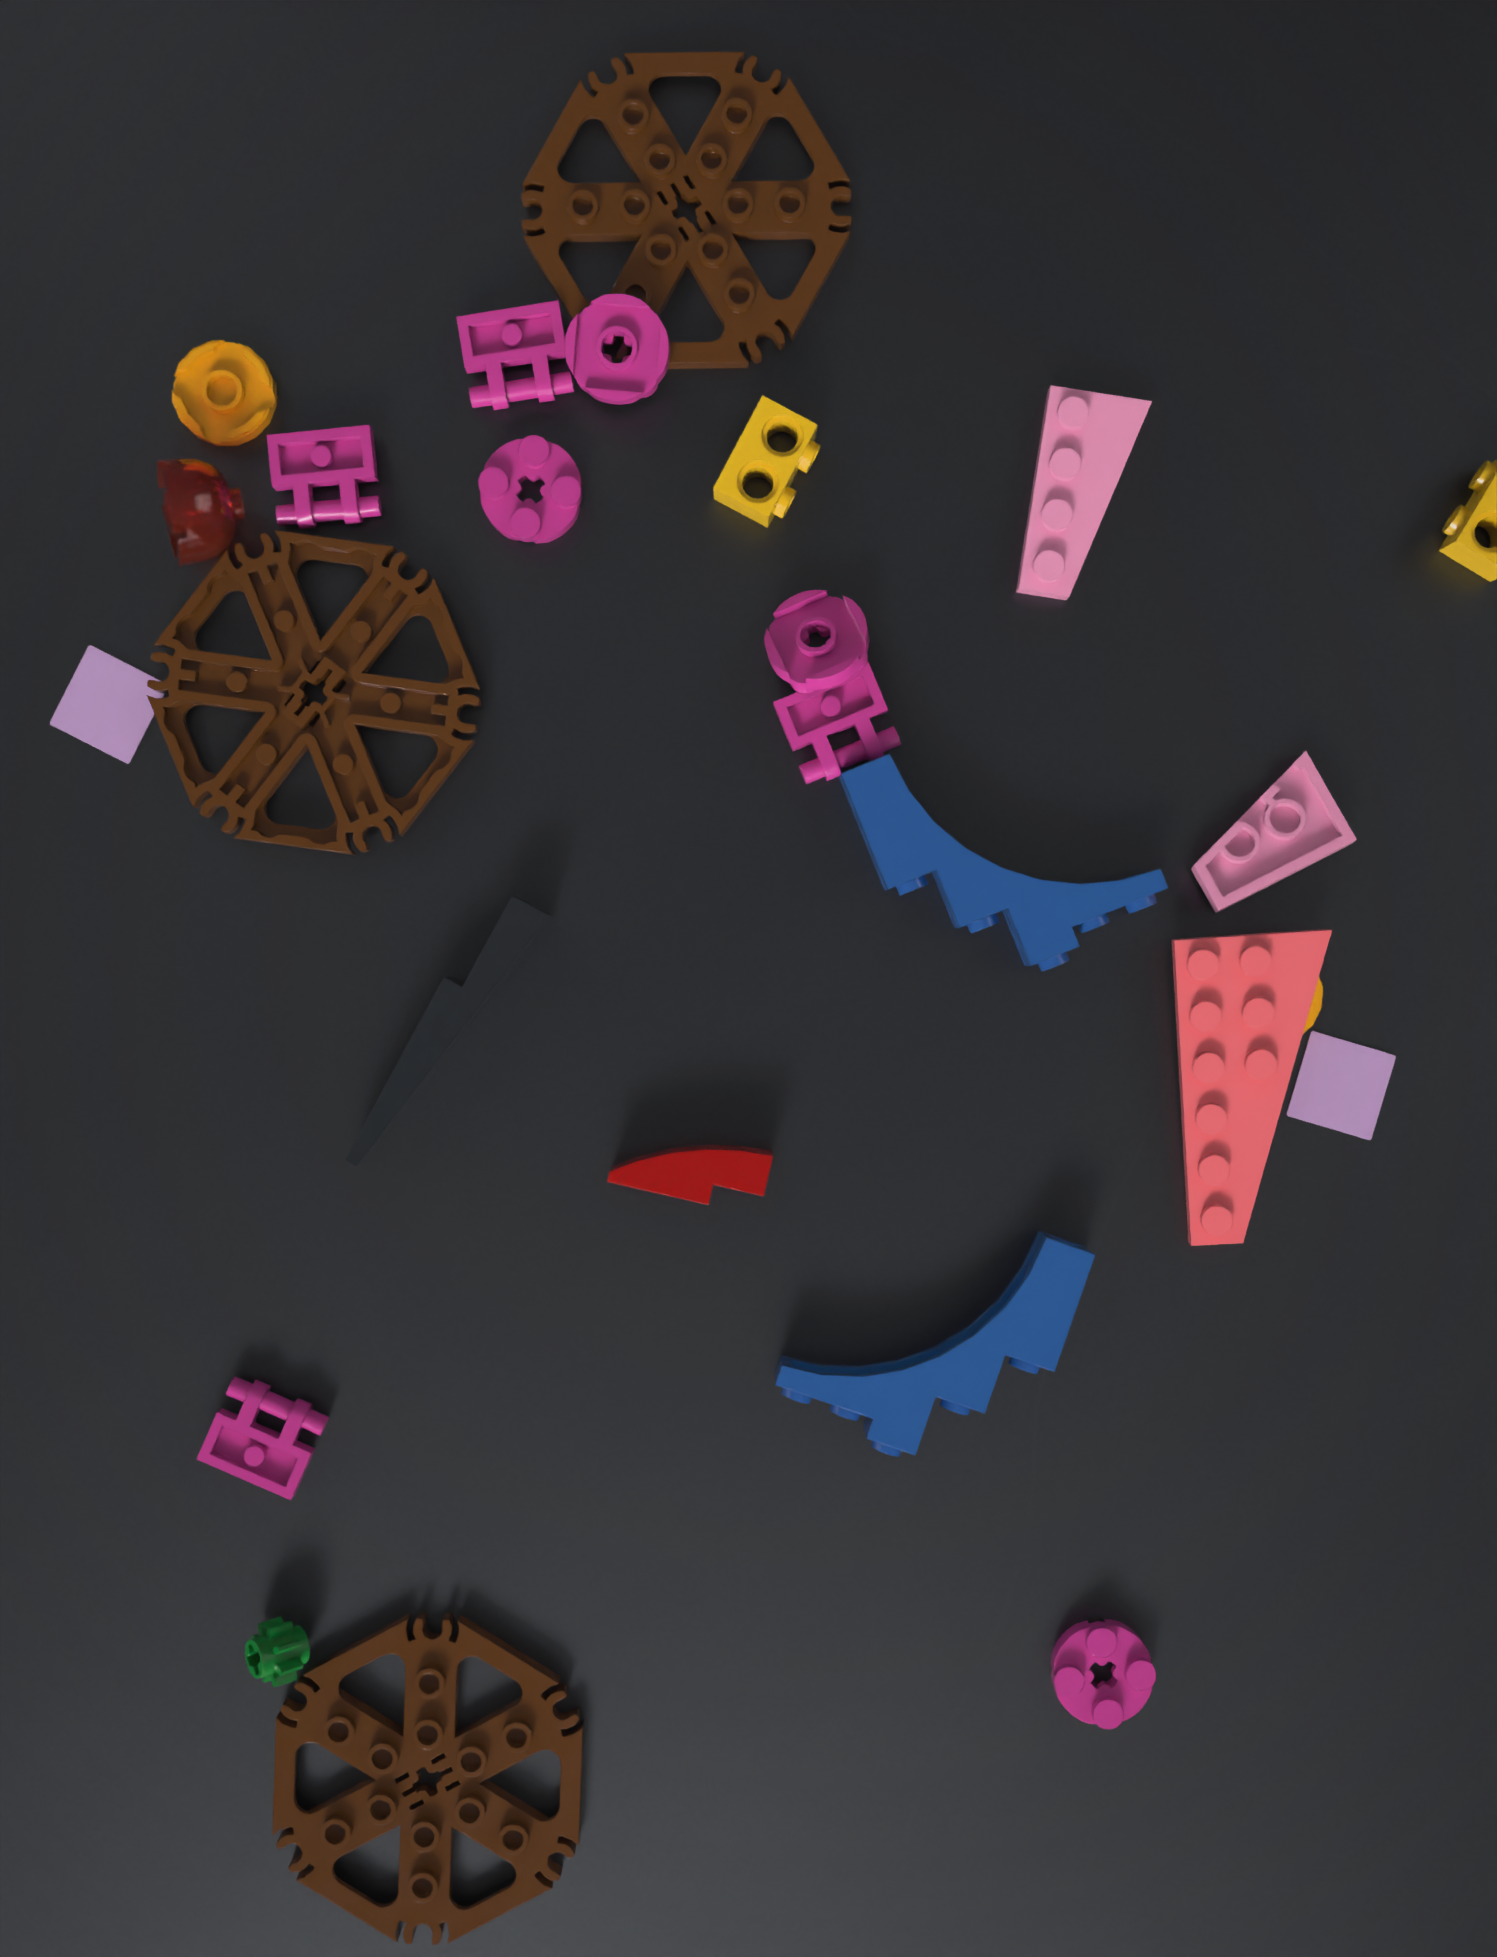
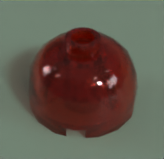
M186 457L156 460L158 488H166L167 491L163 492L164 505H162L164 520L174 557L178 558V565L196 564L218 557L229 548L235 537V520L245 518L244 505L239 488H229L223 473L209 462Z

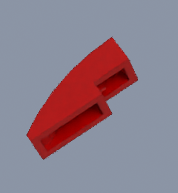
M698 1145L671 1148L642 1155L612 1166L607 1182L709 1205L713 1185L764 1196L773 1152L734 1145Z

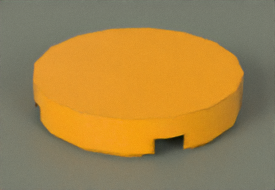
M211 340L193 348L179 362L174 374L176 379L174 390L172 389V403L180 421L199 439L216 446H239L255 439L270 424L277 406V384L269 366L250 347L240 343L225 342V340Z

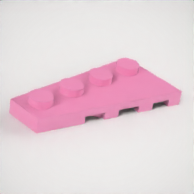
M1050 385L1047 391L1016 593L1067 600L1152 401Z

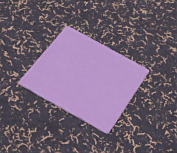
M89 645L50 721V725L129 764L154 716L147 695L154 698H163L165 693H159L147 686L148 680L158 682L160 680Z
M1312 1031L1287 1110V1116L1371 1140L1396 1056Z

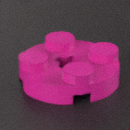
M607 294L591 301L592 305L586 307L580 315L577 313L570 322L565 337L566 361L578 385L595 399L608 404H629L641 398L651 396L665 376L670 361L668 334L658 315L641 299L626 294ZM615 336L624 337L625 345L632 348L631 355L624 356L621 363H613L612 357L603 352L605 345H613Z
M530 435L524 439H516L504 444L488 459L478 479L481 504L492 525L509 539L535 542V544L547 543L565 534L578 518L583 498L582 479L579 470L571 456L557 444L546 441L543 437ZM527 479L532 482L539 479L545 484L540 489L543 498L536 504L530 498L523 502L518 498V495L522 492L520 484Z
M809 590L798 593L779 605L773 613L775 620L770 625L769 632L766 628L764 641L773 670L781 679L789 682L792 688L799 693L808 694L815 690L837 686L851 678L855 673L863 670L867 665V651L870 639L866 618L861 608L852 599L844 595L842 600L838 597L828 596L826 590ZM814 632H818L821 637L831 636L823 646H807L810 643L809 635Z
M1104 1619L1105 1622L1096 1621L1093 1623H1088L1086 1620L1071 1626L1056 1642L1051 1654L1052 1683L1060 1703L1072 1716L1082 1722L1096 1724L1102 1729L1110 1730L1117 1728L1122 1721L1130 1719L1143 1708L1150 1697L1152 1686L1156 1681V1671L1145 1644L1130 1627L1122 1622L1111 1619ZM1108 1661L1114 1664L1111 1668V1673L1113 1674L1111 1679L1106 1682L1102 1680L1099 1683L1092 1681L1094 1674L1090 1668L1095 1662L1101 1666L1107 1664Z

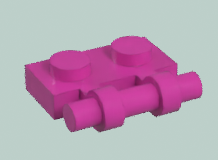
M559 300L456 317L464 367L467 374L483 371L487 373V385L469 387L472 408L492 405L494 410L509 408V402L538 398L539 403L555 401V395L574 392L571 371L551 374L549 367L550 360L566 358L565 332ZM526 364L533 365L534 377L505 381L503 368Z
M370 425L267 435L272 487L276 491L293 490L294 504L276 505V519L279 526L298 524L300 529L317 528V522L344 520L346 525L363 523V518L382 516V503L379 495L360 497L358 483L379 481L374 431ZM339 485L341 499L314 502L312 488Z
M869 662L863 670L855 673L851 678L837 686L815 690L808 694L796 692L773 702L774 709L792 752L810 744L813 746L817 758L799 765L806 784L823 777L827 781L841 775L840 770L866 759L868 762L883 757V752L901 745L894 726L875 733L870 719L886 713L888 708ZM854 726L859 740L833 751L827 737Z
M235 1376L228 1387L226 1395L243 1402L239 1414H235L221 1408L216 1413L197 1460L292 1500L316 1449L297 1441L299 1434L303 1428L321 1436L329 1416L313 1410V1404L298 1398L294 1402L271 1392V1385L255 1380L254 1383ZM260 1410L286 1421L281 1433L255 1422Z

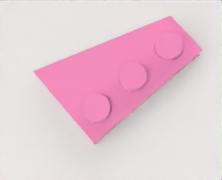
M1305 751L1194 864L1191 870L1216 914L1345 848L1357 839L1307 751Z

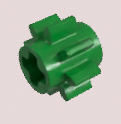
M282 1617L258 1623L259 1634L252 1635V1639L248 1640L245 1645V1658L251 1675L256 1679L262 1678L264 1683L271 1681L273 1687L296 1681V1670L302 1669L303 1664H306L310 1657V1646L305 1631L299 1625L293 1626L292 1621L283 1622Z

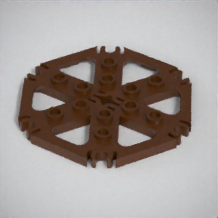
M745 52L624 53L625 62L632 69L633 74L627 75L625 65L617 57L611 59L612 70L617 77L613 83H601L594 71L589 72L590 90L595 97L585 90L580 79L522 184L524 192L521 193L523 207H538L542 210V213L537 219L522 220L523 232L529 235H523L524 241L571 320L574 319L577 313L580 315L586 307L592 304L591 301L582 295L559 256V250L563 242L638 241L609 294H626L641 299L658 317L662 314L688 267L722 323L724 332L719 339L713 342H670L668 369L749 368V362L742 355L740 347L746 346L749 358L756 364L762 362V354L756 346L760 338L768 337L772 339L778 350H782L785 347V339L782 330L777 326L778 324L787 331L792 342L850 239L851 231H846L851 229L852 216H837L831 209L838 203H850V179L789 76L786 86L779 94L777 92L781 83L780 70L775 69L771 78L766 82H758L753 78L758 68L757 57L752 55L748 58L743 66V73H737L739 66L744 62ZM709 76L717 80L721 87V93L687 155L684 154L649 94L651 83L659 77ZM783 117L787 119L814 163L813 173L804 180L736 181L770 118ZM589 119L602 121L637 182L568 183L559 176V164L582 123ZM687 178L689 179L690 183H691L692 186H693V189H692V190H691L690 187L688 186V184H687V182L685 181V179H687ZM673 190L677 192L681 201L684 200L688 206L699 205L695 213L697 228L700 233H698L692 222L689 223L687 218H675L678 214L677 196ZM658 195H661L663 201H664L665 204H666L665 206H664V204L662 203V201H661V199L659 198ZM708 217L712 218L715 223L714 225H711ZM681 233L684 234V236H685V238L687 239V241L684 240V238H683V236L681 235ZM811 239L815 246V253L793 293L786 299L777 300L767 294L736 240ZM615 336V340L621 343L615 359L616 363H621L624 356L631 355L632 348L625 345L624 337Z
M274 530L280 539L281 552H278L276 542L269 535L263 533L260 535L261 541L264 544L262 556L255 559L250 558L247 548L242 543L236 544L235 554L237 559L243 564L238 569L234 563L232 553L226 550L154 643V646L158 648L169 647L175 649L173 656L165 652L151 654L150 660L160 664H167L170 673L164 681L148 680L147 686L159 693H169V697L154 698L148 695L147 697L192 806L199 808L202 800L211 794L212 797L205 800L201 806L200 814L202 816L210 818L216 809L222 806L228 810L229 818L221 828L224 833L232 834L236 832L242 825L244 818L245 823L241 831L233 837L235 839L356 855L351 848L349 838L350 834H353V841L356 847L361 852L366 853L371 851L366 840L368 830L378 827L382 831L386 842L395 841L394 829L387 822L392 817L398 826L399 835L403 836L474 745V740H461L455 738L454 735L456 731L466 735L478 733L479 727L477 725L461 722L460 712L466 706L481 707L482 700L472 694L461 695L460 691L475 689L482 692L437 581L433 578L430 586L419 594L418 591L424 589L429 583L430 574L422 568L413 579H403L401 571L409 561V558L402 551L394 555L390 561L389 568L385 566L390 556L397 551L394 546ZM308 560L355 565L363 568L368 580L322 638L297 578L299 567ZM232 591L245 593L272 660L206 652L199 649L196 642L199 629L228 593ZM423 616L430 620L449 666L448 674L442 682L432 683L367 674L410 618ZM321 681H324L326 685L323 688V693L328 697L326 702L321 705L314 701L309 707L306 706L305 702L308 699V694L303 691L305 685L311 683L317 686ZM346 681L347 683L341 689V691L339 693H336V691L340 688L343 682ZM206 705L264 713L219 773H210L203 767L185 722L186 714L192 707ZM320 713V718L312 727L311 724ZM359 727L425 735L434 739L438 747L437 756L406 796L392 798L385 792ZM308 749L336 814L334 823L326 829L277 824L270 820L266 812L269 799Z
M420 1612L413 1625V1635L410 1632L409 1626L410 1613L306 1668L303 1675L300 1676L294 1688L306 1696L307 1703L299 1704L287 1697L276 1717L272 1836L279 1830L286 1829L275 1844L278 1850L289 1844H296L301 1848L302 1854L292 1858L288 1867L291 1873L299 1872L296 1881L395 1942H398L400 1936L399 1921H403L406 1923L403 1930V1938L406 1944H412L416 1926L425 1924L432 1930V1945H438L444 1931V1922L448 1925V1944L552 1889L553 1882L558 1881L561 1877L562 1866L552 1861L550 1855L560 1852L572 1859L575 1854L576 1844L579 1846L584 1720L579 1725L572 1727L580 1718L581 1711L579 1707L573 1708L566 1713L558 1711L555 1707V1703L567 1697L568 1694L567 1685L559 1684L561 1676L461 1614L458 1619L459 1634L456 1636L452 1634L454 1629L452 1613L445 1614L442 1623L443 1630L434 1633L426 1627V1612ZM395 1654L399 1656L405 1664L404 1727L340 1688L341 1679L383 1655ZM464 1658H480L519 1683L522 1688V1697L457 1731L459 1663ZM556 1685L548 1693L545 1692L550 1686ZM305 1743H316L369 1775L370 1778L310 1810H305L296 1801L297 1750ZM539 1751H552L559 1757L561 1762L559 1810L554 1816L549 1818L489 1781L488 1778ZM425 1767L429 1773L444 1771L438 1778L436 1788H432L428 1782L414 1785L419 1780L422 1772L421 1768ZM420 1800H423L422 1802L418 1803L417 1805L412 1806V1804H414V1803H416V1802H418V1801H420ZM400 1826L398 1896L394 1901L386 1904L378 1903L337 1877L334 1871V1863L338 1858ZM454 1829L511 1863L516 1870L514 1882L473 1905L461 1906L454 1902L452 1899ZM309 1863L312 1865L310 1868L305 1869Z

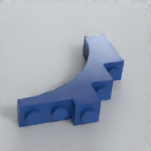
M890 754L843 772L839 776L884 891L896 886L901 896L928 885L925 874L932 872L954 928L967 925L970 934L999 923L996 913L1002 911L1024 966L1038 964L1041 972L1068 962L1070 959L1067 951L1080 947L1072 927L1078 925L1080 932L1084 933L1109 923L1107 913L1120 907L1126 906L1128 914L1147 908L1157 903L1155 893L1168 888L1161 869L1144 872L1117 881L1076 884L1040 880L1001 868L966 849L932 820L908 790Z
M1038 1231L1023 1266L999 1299L972 1324L937 1346L899 1360L862 1366L820 1365L781 1355L774 1373L775 1385L782 1387V1395L794 1401L809 1404L811 1399L814 1398L831 1404L829 1410L843 1418L857 1421L860 1415L866 1416L863 1425L866 1439L872 1440L871 1446L884 1454L899 1457L901 1452L904 1451L916 1455L936 1397L941 1398L940 1405L952 1412L969 1415L972 1409L985 1414L1005 1355L1010 1357L1008 1363L1020 1370L1037 1374L1041 1367L1055 1372L1095 1254L1085 1246Z

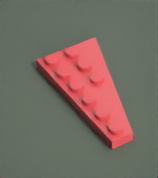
M1331 929L1172 939L1188 1242L1191 1246L1244 1242L1332 933Z

